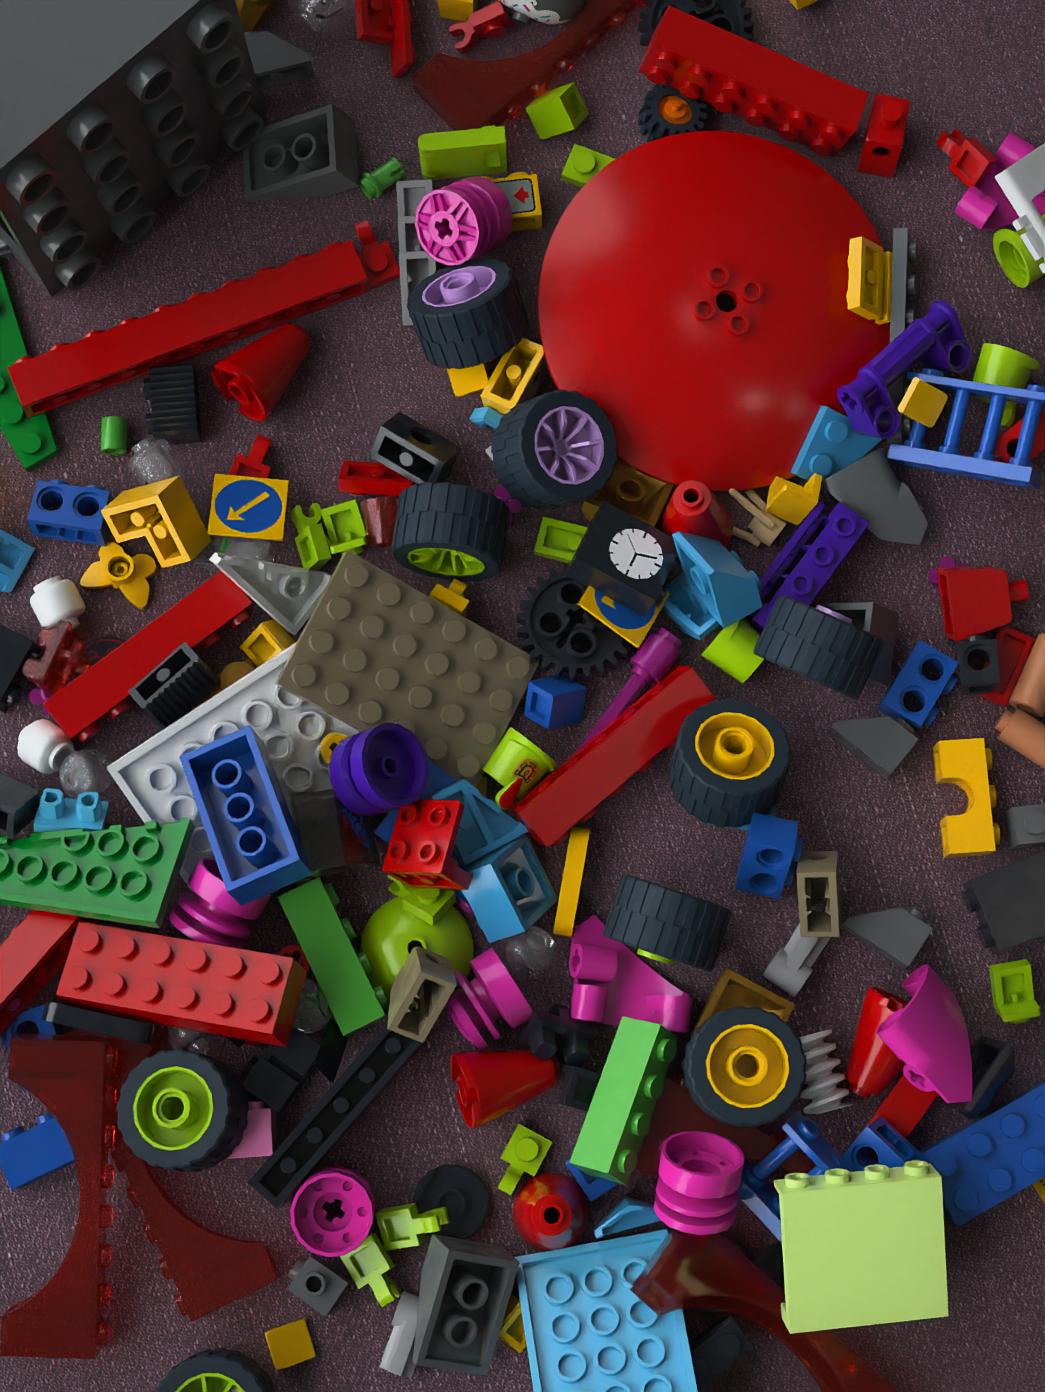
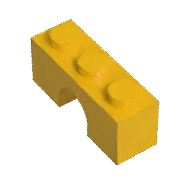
M984 738L938 741L933 746L936 784H956L965 791L968 798V806L964 814L946 816L940 820L943 857L990 855L996 851L995 845L1000 844L999 825L997 822L993 823L991 809L996 807V791L994 785H989L987 771L992 770L991 749L985 748Z

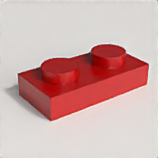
M343 460L339 475V492H349L353 495L380 494L391 498H399L400 493L404 489L415 484L384 464Z

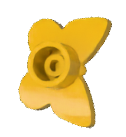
M107 542L106 547L101 546L99 550L100 561L91 564L80 580L81 586L87 589H100L113 585V588H119L126 599L135 607L145 610L150 598V585L146 579L156 573L157 566L155 560L146 554H136L130 557L117 543Z

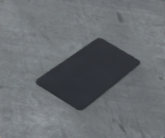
M330 1018L314 1065L333 1084L348 1042V1037L343 1036L338 1024Z

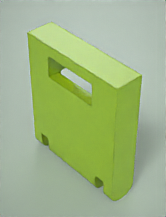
M493 125L483 126L478 129L422 134L418 138L421 172L425 180L507 173V149L504 126L495 127Z

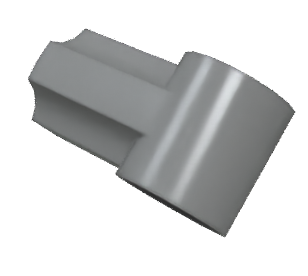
M799 923L785 947L778 950L762 976L792 997H795L813 970L811 966L831 937H801Z
M403 1291L391 1325L394 1327L384 1350L380 1367L396 1375L412 1378L416 1367L413 1363L419 1296Z

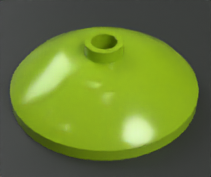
M396 897L386 902L371 916L361 937L360 952H365L373 968V972L367 974L373 987L381 985L389 1001L392 985L410 955L408 947L415 941L420 942L424 949L449 959L453 972L458 970L466 978L468 977L471 970L470 961L474 957L473 939L468 924L455 907L451 906L434 926L404 910L402 897ZM457 979V986L455 987L453 992L457 991L461 987ZM412 1002V1008H416L415 1004Z

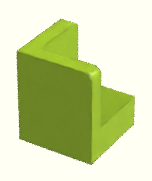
M575 82L539 94L525 108L539 138L542 140L576 129L589 115Z

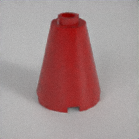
M286 323L218 361L211 371L213 381L227 401L233 397L241 405L237 411L253 421L262 422L271 414L311 349L309 344L310 337L301 326L296 324L293 326Z
M692 480L681 483L675 489L661 517L660 531L671 537L672 534L680 531L718 540L727 549L732 538L733 520L728 508L703 483Z
M870 986L865 994L845 1078L851 1082L848 1088L867 1099L870 1098L871 1094L880 1096L906 1064L877 1035L876 1030L888 1016L897 1010L905 1008L908 1005L907 1001L874 986L873 988Z
M531 1050L463 1051L452 1054L450 1057L452 1081L457 1080L459 1093L455 1094L456 1100L466 1125L472 1127V1129L480 1128L556 1086V1078L561 1077L560 1065L555 1055L544 1060L533 1057Z
M544 1173L528 1180L517 1193L513 1204V1220L519 1235L530 1246L541 1251L567 1248L577 1243L584 1235L590 1220V1205L586 1194L576 1181L563 1174ZM554 1207L559 1211L560 1217L555 1223H549L544 1218V1212L547 1208Z

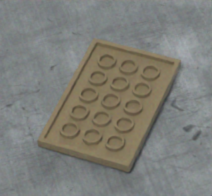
M347 550L342 555L275 685L360 732L384 723L400 724L412 731L422 743L428 760H431L456 781L465 779L477 788L485 772L482 769L497 748L540 661L531 663L530 654Z

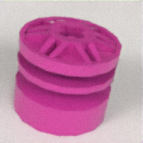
M475 176L443 186L424 196L416 209L415 228L423 249L435 261L448 266L460 265L477 256L493 251L502 245L511 232L513 217L510 203L503 190L492 180Z
M205 857L201 858L188 879V885L195 893L185 892L180 894L178 898L179 905L173 907L169 919L177 929L197 942L243 949L245 946L243 938L250 937L252 933V928L245 919H259L271 895L269 893L241 906L226 891L216 860Z
M492 948L470 961L476 976L471 982L460 971H454L455 978L462 988L452 992L444 1006L462 1036L473 1043L479 1051L487 1047V1044L478 1031L487 1026L494 1039L498 1040L501 1037L495 1020L502 1017L514 1029L530 1019L534 1013Z
M683 1131L669 1136L663 1142L658 1172L660 1177L657 1181L654 1211L657 1217L669 1227L684 1233L709 1235L728 1230L735 1223L739 1197L738 1188L741 1184L744 1154L740 1147L728 1138L703 1131Z
M342 1165L324 1166L311 1173L296 1192L290 1209L291 1227L298 1241L310 1252L325 1257L343 1256L357 1249L368 1236L376 1212L375 1194L368 1180L356 1170ZM335 1199H338L342 1202L340 1209L345 1213L337 1212L334 1217L328 1214L329 1206L325 1202L332 1204Z

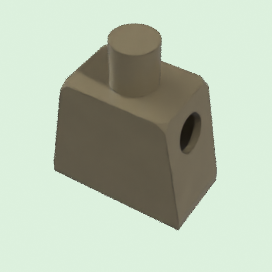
M836 851L801 852L796 871L801 937H840L841 887L839 854ZM818 903H826L825 912L814 911L812 907Z
M419 946L412 949L391 988L387 1029L422 1043L425 1041L457 986L449 959ZM412 1002L416 1006V1010L412 1011Z

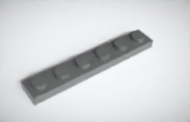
M893 228L890 343L916 319L915 309H910V297H916L917 279L916 275H911V263L918 260L917 240H911L908 228ZM908 370L888 388V392L897 410L911 383L906 379ZM899 412L901 419L897 433L890 439H887L889 446L890 444L904 445L906 436H910L912 420Z

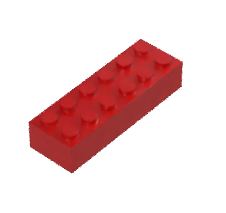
M670 5L652 34L638 71L646 75L647 79L653 83L667 84L674 87L685 97L704 100L712 104L713 108L720 112L733 113L743 117L748 124L754 127H766L777 132L778 136L791 142L798 141L809 146L814 153L822 156L830 155L834 157L855 133L869 93Z
M79 921L56 995L72 1007L93 1012L287 1047L307 972L291 957Z

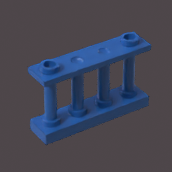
M923 368L921 373L908 372L906 379L912 382L913 378L917 377L941 391L956 393L944 445L939 446L938 451L926 450V445L923 444L927 426L913 421L909 440H905L904 445L890 444L888 459L901 466L1033 489L1040 488L1042 474L1032 468V462L1029 459L1042 407H1045V387L1028 385L1027 390L953 379L943 377V372ZM970 397L990 398L991 402L979 451L974 452L973 457L960 455L961 450H958ZM1006 401L1027 404L1015 456L1010 458L1009 463L997 462V457L993 455Z
M798 1110L792 1114L782 1127L789 1136L763 1160L754 1165L744 1158L741 1184L738 1188L739 1198L781 1243L779 1193L767 1181V1177L801 1148L816 1164L807 1173L809 1176L825 1175V1171L835 1168L855 1172L822 1137L815 1122L808 1117H804Z

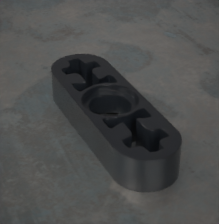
M46 1001L42 1016L44 1021L148 1045L152 1044L156 1028L154 1025Z

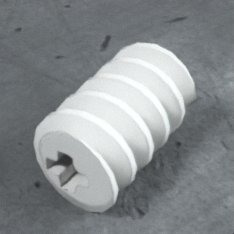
M832 1029L799 1037L803 1044L802 1049L807 1064H805L806 1081L803 1084H808V1087L802 1091L800 1098L812 1099V1103L803 1108L806 1114L817 1115L853 1105L840 1102L842 1098L849 1094L848 1089L836 1087V1084L845 1079V1075L832 1072V1069L839 1065L841 1061L839 1058H830L827 1055L836 1049V1043H826L823 1041L824 1038L832 1033Z

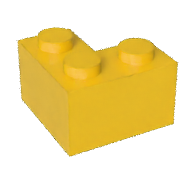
M180 476L122 491L101 510L117 543L146 536L162 568L191 561L212 541Z

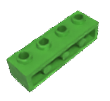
M317 877L278 896L280 904L343 1036L347 1038L387 1018L384 1009L389 1007L388 999L381 985L374 988L367 975L373 972V968L365 952L362 951L357 954L351 940L356 938L357 935L349 918L344 917L341 919L335 908V905L341 902L332 883L324 885L321 878Z
M622 1016L569 1162L588 1175L627 1185L631 1173L636 1168L637 1155L643 1138L649 1131L650 1118L656 1101L662 1094L663 1081L669 1064L675 1057L676 1045L679 1039L661 1024Z

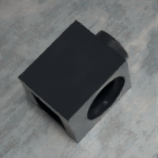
M984 635L967 637L965 642H958L962 695L999 693L1000 675L996 639H988ZM982 657L989 662L987 668L978 671L972 669L968 663L973 658Z

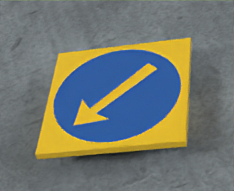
M215 474L208 534L283 541L289 480Z
M588 586L578 605L633 646L639 648L670 593L667 591L661 605L658 608L652 605L644 617L613 601L591 586Z

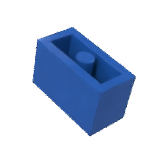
M58 1109L38 1117L36 1119L38 1125L27 1131H24L23 1126L1 1135L3 1142L0 1143V1166L11 1190L21 1189L90 1156L72 1113L60 1114Z

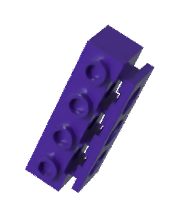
M820 501L817 503L760 579L762 590L759 591L761 602L767 597L776 582L780 584L779 590L768 605L766 603L762 604L763 607L756 610L757 613L752 618L751 624L760 634L766 625L778 596L785 595L809 606L814 603L862 538L870 524L840 502L827 517L822 513L825 505ZM821 525L823 531L811 546L809 544L806 546V542L813 535L817 527ZM797 554H800L802 559L791 574L788 575L786 573L784 575L783 573L793 562Z

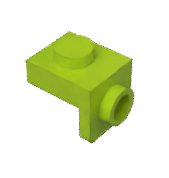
M358 499L322 508L321 513L331 542V553L341 552L343 555L348 550L356 555L364 552L362 545H366L370 538Z
M1027 959L989 965L993 1006L1003 1022L1019 1024L1027 1022L1030 1018L1041 1016L1040 1007L1034 1000L1031 964Z

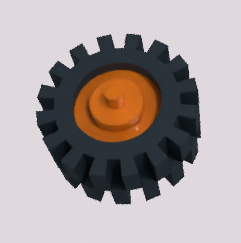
M656 84L652 91L649 90L638 114L640 115L638 126L642 125L640 133L642 136L649 134L646 141L650 142L670 135L701 131L707 118V113H704L707 108L705 102L699 103L701 100L699 98L691 99L685 97L678 89L667 84H663L662 87L660 84Z

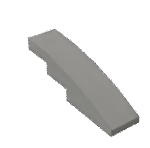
M432 179L396 181L403 326L413 325L407 308V299L412 290L423 279L437 271L436 261L423 249L415 228L416 209L422 198L433 191Z

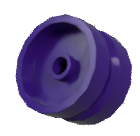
M384 723L341 740L333 750L329 764L330 782L337 798L348 810L359 816H376L417 801L426 790L429 778L428 758L422 743L412 731L400 724Z

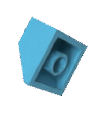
M680 531L672 534L688 589L723 628L763 607L759 591L762 590L759 578L754 571L750 570L747 572L734 550L729 552L718 540Z
M526 833L474 860L463 869L472 875L469 889L461 890L471 906L477 923L483 930L489 943L525 932L559 900Z

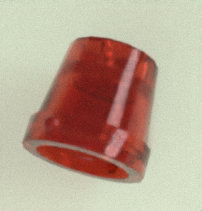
M399 496L372 498L359 503L360 514L363 516L370 547H389L392 545Z

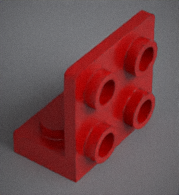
M418 799L411 804L400 807L382 871L408 887L468 890L472 875L459 868L458 861L450 858L465 805L459 800Z

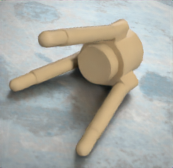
M731 488L729 494L755 516L748 525V528L753 531L752 534L733 526L732 535L747 540L756 548L761 542L770 547L786 523L769 512L765 513L766 503L754 490L744 492L757 507L737 490Z

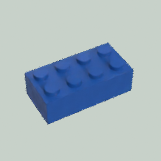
M250 725L179 757L226 891L241 906L313 874L264 741Z
M1045 1080L1039 1081L989 1110L982 1117L975 1118L919 1151L940 1171L939 1174L942 1176L943 1212L949 1225L959 1227L1045 1177Z

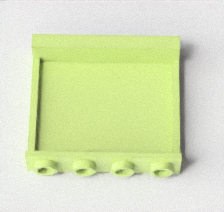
M912 1160L905 1162L903 1167L889 1168L886 1165L874 1164L866 1166L864 1171L849 1172L846 1169L835 1168L825 1171V1175L809 1176L806 1173H790L785 1176V1179L774 1180V1187L779 1193L785 1285V1303H781L782 1320L790 1334L949 1316L942 1176L931 1164L921 1160Z

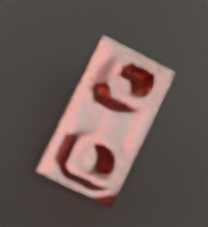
M60 620L57 627H42L37 639L38 646L45 653L42 659L33 657L27 659L22 673L30 682L40 685L48 696H53L63 688L66 680L70 681L74 672L84 673L88 670L90 663L82 657L86 649L83 645L84 638L72 629V624L69 621Z

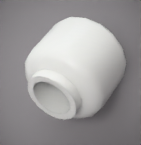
M55 576L39 583L33 588L35 593L30 598V605L44 629L52 630L57 628L61 634L80 624L78 617L85 612L86 606L73 581L69 579L62 580L60 576Z
M46 719L36 720L20 732L17 746L18 756L23 762L40 773L48 775L64 770L71 763L72 756H74V743H72L62 728L52 721Z

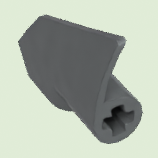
M881 448L821 481V487L838 503H842L870 523L867 530L878 540L920 546L928 522L910 489L904 482H899Z

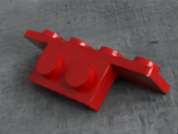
M355 0L357 40L390 45L392 77L400 78L413 65L416 54L415 47L411 42L413 15L409 12V0Z

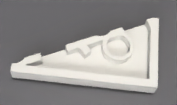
M217 552L209 559L276 622L294 636L311 616L332 576L327 572Z

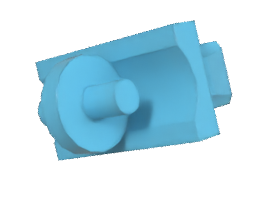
M46 788L40 798L33 823L34 832L81 828L84 831L104 830L106 817L109 813V802L101 801L98 792L84 791L78 795V799L64 798V794L60 789Z

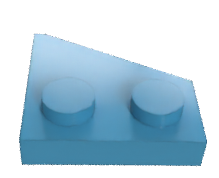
M821 405L790 473L806 481L814 473L822 475V480L862 458L882 438L856 433L852 429L851 422L847 416Z
M465 779L459 780L428 797L429 800H459L465 805L453 846L461 865H467L528 832L525 825L521 822H516L503 812L502 808L494 801L481 795L479 790Z

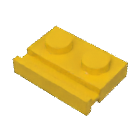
M863 236L850 239L849 256L847 259L849 279L846 294L848 310L868 320L875 319V323L878 325L891 322L892 252H884L883 247Z

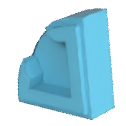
M481 407L474 409L469 420L483 429L487 425L496 429L503 415L490 407Z

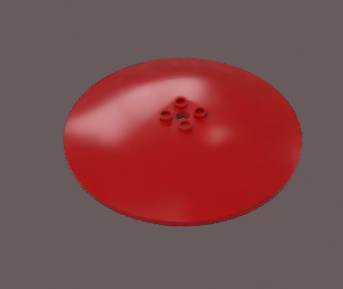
M694 131L650 141L626 152L594 175L573 198L562 214L550 238L542 263L537 299L539 335L550 375L557 390L580 392L585 397L593 399L600 408H603L615 430L614 434L618 443L617 459L651 478L673 486H679L686 481H699L711 492H729L731 488L738 492L770 486L776 476L789 480L796 476L790 473L820 406L829 407L847 416L844 407L838 400L837 390L842 385H849L856 379L858 371L890 344V322L878 325L875 323V319L868 320L848 310L846 298L849 279L847 259L849 256L850 239L863 236L881 247L883 245L870 220L848 191L824 169L785 146L764 138L725 131ZM720 294L731 296L735 303L734 310L731 312L720 310L716 303L717 296Z

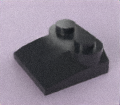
M981 1036L970 1051L972 1061V1101L947 1104L941 1096L938 1099L950 1108L956 1109L968 1119H972L975 1116L982 1117L986 1114L993 1103L994 1097L1000 1088L1012 1077L1015 1070V1050L1009 1043Z

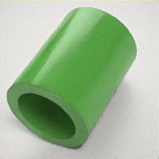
M117 416L101 419V452L103 454L123 455L127 453V419Z

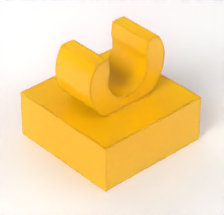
M454 579L447 589L437 583L429 597L465 617L469 600L464 598L465 595L463 593L468 585Z

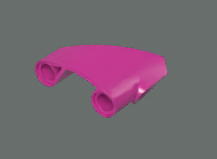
M1010 132L994 157L998 161L980 189L971 185L960 200L954 213L982 231L1013 225V221L1018 219L1019 216L996 181L995 176L1037 147ZM1045 190L1032 199L1040 215L1045 213Z
M591 915L573 927L569 958V973L574 978L570 1019L619 1026L622 1016L661 1024L673 1033L689 1034L693 999L687 993H684L660 976L623 943L605 937L603 935L605 925L596 915Z
M924 964L913 971L902 984V987L912 997L911 1001L905 1008L897 1010L888 1016L879 1025L876 1033L894 1054L906 1063L903 1067V1073L913 1086L924 1092L936 1091L947 1104L972 1101V1061L962 1010L953 991L929 964Z

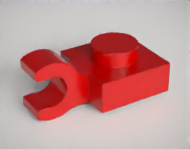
M497 1L469 14L468 21L453 24L449 27V31L454 37L465 34V38L461 42L454 44L455 49L459 53H467L474 47L478 37L485 40L503 35L507 29L515 26L510 16L511 13L501 1Z
M954 129L951 135L943 131L936 142L941 150L953 158L948 168L968 188L973 185L980 189L998 161L974 137L966 139L965 135L958 129Z
M368 220L355 224V232L363 251L357 254L368 279V290L399 279L400 269L388 241L377 244Z
M258 434L248 457L237 453L228 475L268 478L272 469L264 465L263 462L271 448V439Z

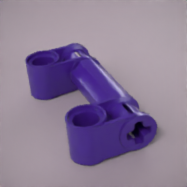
M942 300L935 301L930 306L928 314L922 319H915L910 326L858 371L856 379L849 385H842L837 390L838 400L844 407L852 429L856 433L882 439H890L897 433L901 418L887 388L921 357H923L925 365L930 369L961 373L968 368L972 359L971 346L967 342L961 328L958 315L951 305Z

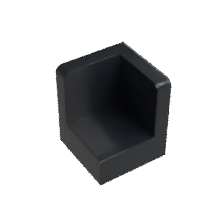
M559 1063L560 1072L566 1073L558 1103L588 1112L601 1074Z

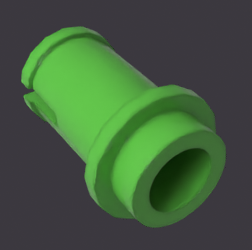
M393 157L372 173L365 172L362 174V179L359 180V187L368 199L373 197L378 199L381 197L382 191L396 183V181L405 178L406 173L404 169L398 170L402 165Z

